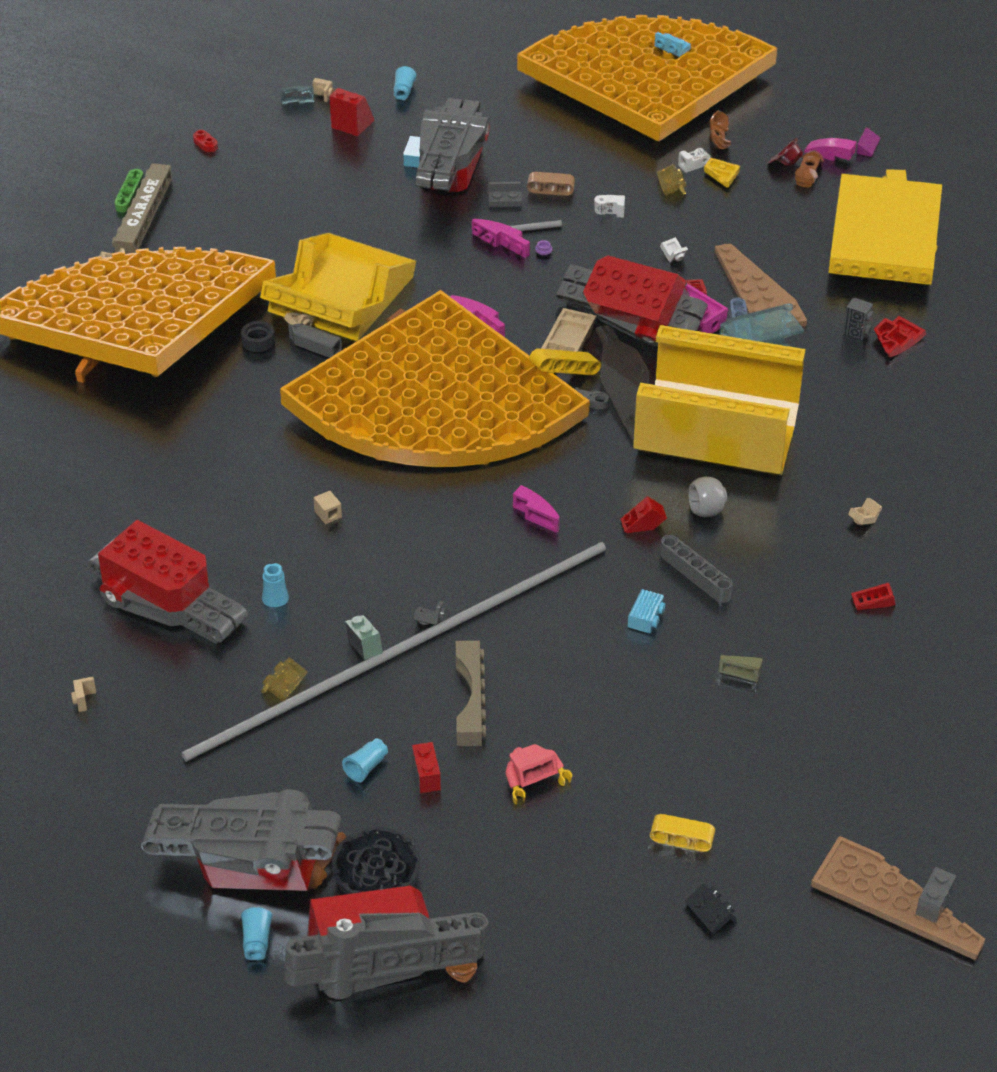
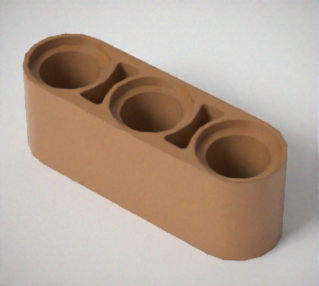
M532 172L528 177L527 189L531 193L567 196L571 195L574 191L575 178L570 174Z

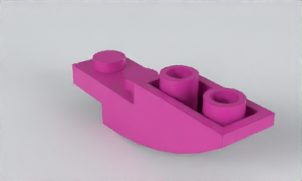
M483 219L472 220V234L495 247L501 244L524 258L530 255V242L522 238L521 231L499 222Z
M454 295L450 296L505 337V324L499 320V313L475 300Z

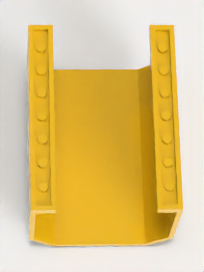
M660 325L656 336L658 355L655 385L640 383L636 395L633 448L639 451L782 476L795 428L806 349Z

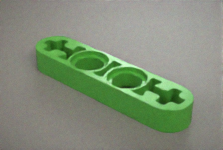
M132 169L129 171L115 199L116 211L127 212L128 207L131 206L132 199L135 198L137 189L140 188L141 181L144 179L142 170Z

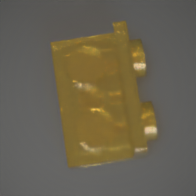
M672 164L657 172L665 196L678 189L681 190L683 195L686 194L685 187L687 185L680 168L677 169Z
M288 657L284 663L280 661L273 669L276 672L273 676L269 674L262 682L265 686L261 692L264 694L269 690L281 701H284L308 672Z

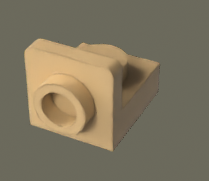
M315 78L313 80V93L324 96V102H328L330 95L334 92L332 81Z

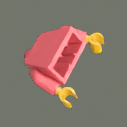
M533 744L523 749L518 747L509 755L510 762L507 763L506 777L510 788L514 790L512 793L514 804H517V796H521L525 802V791L519 788L520 785L524 787L557 773L560 774L558 783L561 786H565V778L571 783L572 773L569 770L563 769V763L553 750L544 749Z

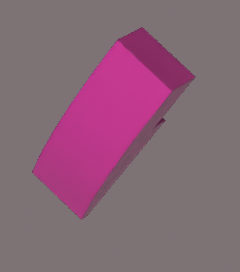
M840 138L819 139L811 141L804 152L816 150L823 158L832 161L837 157L850 160L856 151L857 141Z
M521 485L513 493V508L525 512V519L558 533L560 517L554 508L540 495Z

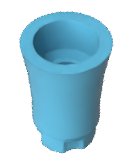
M399 67L395 72L394 96L396 99L406 100L411 92L412 85L417 76L416 72L410 67Z
M277 563L268 564L264 567L262 601L269 607L283 606L288 602L289 594L282 566Z
M377 738L372 742H368L358 751L342 760L345 773L356 782L364 781L367 775L388 754V748L382 740Z
M249 908L241 914L243 949L245 950V957L249 960H262L266 956L269 930L273 917L272 913L267 909Z

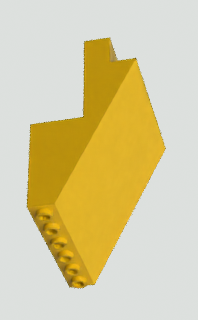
M842 174L828 273L931 285L942 184Z
M325 233L299 240L294 272L263 281L260 298L269 301L268 312L283 317L286 316V313L299 312L301 315L310 314L315 316L312 322L313 327L358 341L413 278L416 260L331 233Z

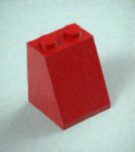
M337 88L330 95L331 128L359 136L374 122V116L364 96Z

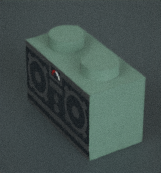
M364 615L345 621L348 641L364 660L383 653L380 633Z

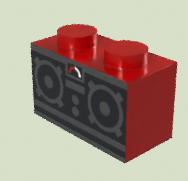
M433 742L412 745V762L419 792L426 793L441 790L440 770Z

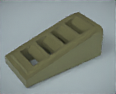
M721 655L718 672L758 682L762 671L763 659Z

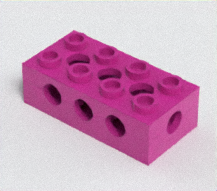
M687 283L686 289L689 292V296L700 299L708 304L702 320H699L701 323L697 331L713 334L725 326L728 308Z

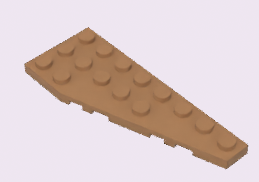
M732 244L715 246L714 252L738 298H742L746 302L748 317L757 334L807 325V319L796 299Z
M841 836L838 837L812 879V887L974 960L978 957L985 943L984 937L965 922L962 924L953 916V912L948 908L943 910L937 923L916 915L918 900L924 889L912 879L908 880L900 874V870L896 866L889 865L885 861V857L880 853Z

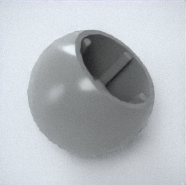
M700 477L689 486V503L694 514L708 518L716 516L723 510L727 502V492L719 480L713 477Z

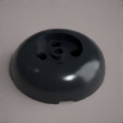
M382 827L362 829V832L359 834L347 836L337 846L332 858L333 876L339 888L346 895L404 886L413 887L420 872V855L412 844V840L401 832ZM389 863V864H391L393 867H392V868H388V867H386V865Z

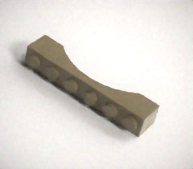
M456 641V670L466 679L472 692L468 704L456 717L457 746H482V737H486V725H482V722H485V709H481V706H485V694H481V691H485V679H481V676H484V664H480V661H484V649H480V641Z

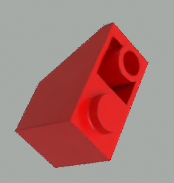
M647 496L621 518V522L626 533L654 530L667 517L663 505Z

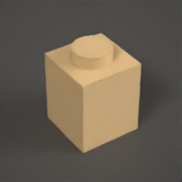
M331 491L314 497V511L325 524L342 518L341 503Z

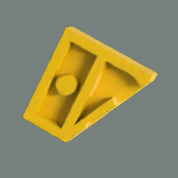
M710 158L704 166V172L725 187H729L740 172V166Z

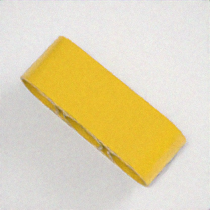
M658 814L654 817L650 831V838L657 843L700 852H707L711 849L715 835V828L711 824L665 814Z

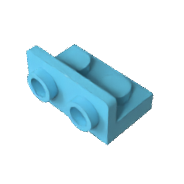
M657 32L655 34V47L679 57L690 50L691 44L667 33Z

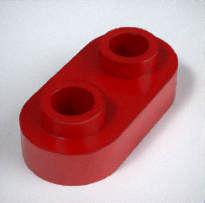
M197 130L193 134L194 143L203 151L213 152L218 149L217 140L208 132Z

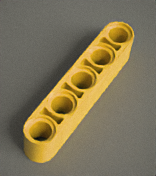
M535 349L529 356V361L542 372L594 375L601 368L600 361L588 352Z

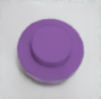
M542 240L537 243L535 250L538 254L545 256L552 252V246L550 242Z

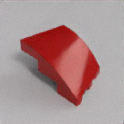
M898 316L893 322L884 318L874 328L878 339L889 357L906 351L926 335L924 329L901 316Z

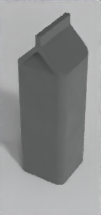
M302 323L288 324L289 338L293 340L296 346L328 358L342 350L340 337Z

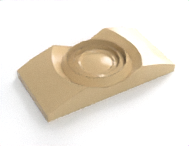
M563 308L541 349L581 352L586 339L590 337L596 315Z

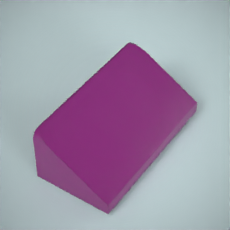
M866 128L858 142L856 153L872 157L881 138L869 128Z

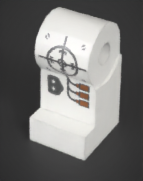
M698 148L690 153L684 150L679 152L678 166L685 172H690L705 166L711 157L702 148Z
M599 195L594 199V210L600 215L617 214V217H624L625 196Z

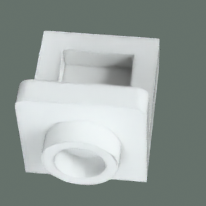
M676 237L662 242L660 245L669 262L682 260L688 251L687 247L682 248Z

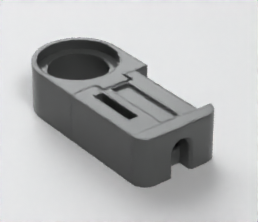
M578 387L575 388L576 391L590 400L589 408H607L609 397L606 393L599 391L590 392L580 390ZM601 399L604 400V402H597L596 400Z

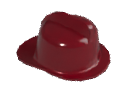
M798 138L793 139L767 163L769 164L775 160L784 165L796 163L803 155L802 150L796 143Z

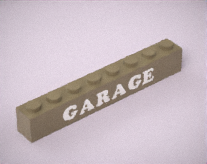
M152 163L149 170L147 169L146 176L142 179L141 186L137 189L136 196L132 199V204L128 207L121 226L118 227L117 235L113 237L112 246L115 247V253L119 252L120 248H124L125 254L136 253L172 180L171 165Z

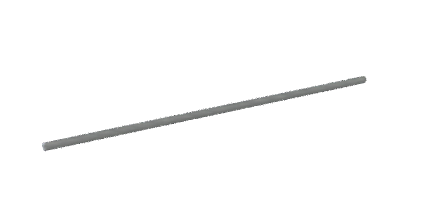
M600 542L383 651L382 654L371 657L181 753L183 759L187 762L606 550L604 543Z

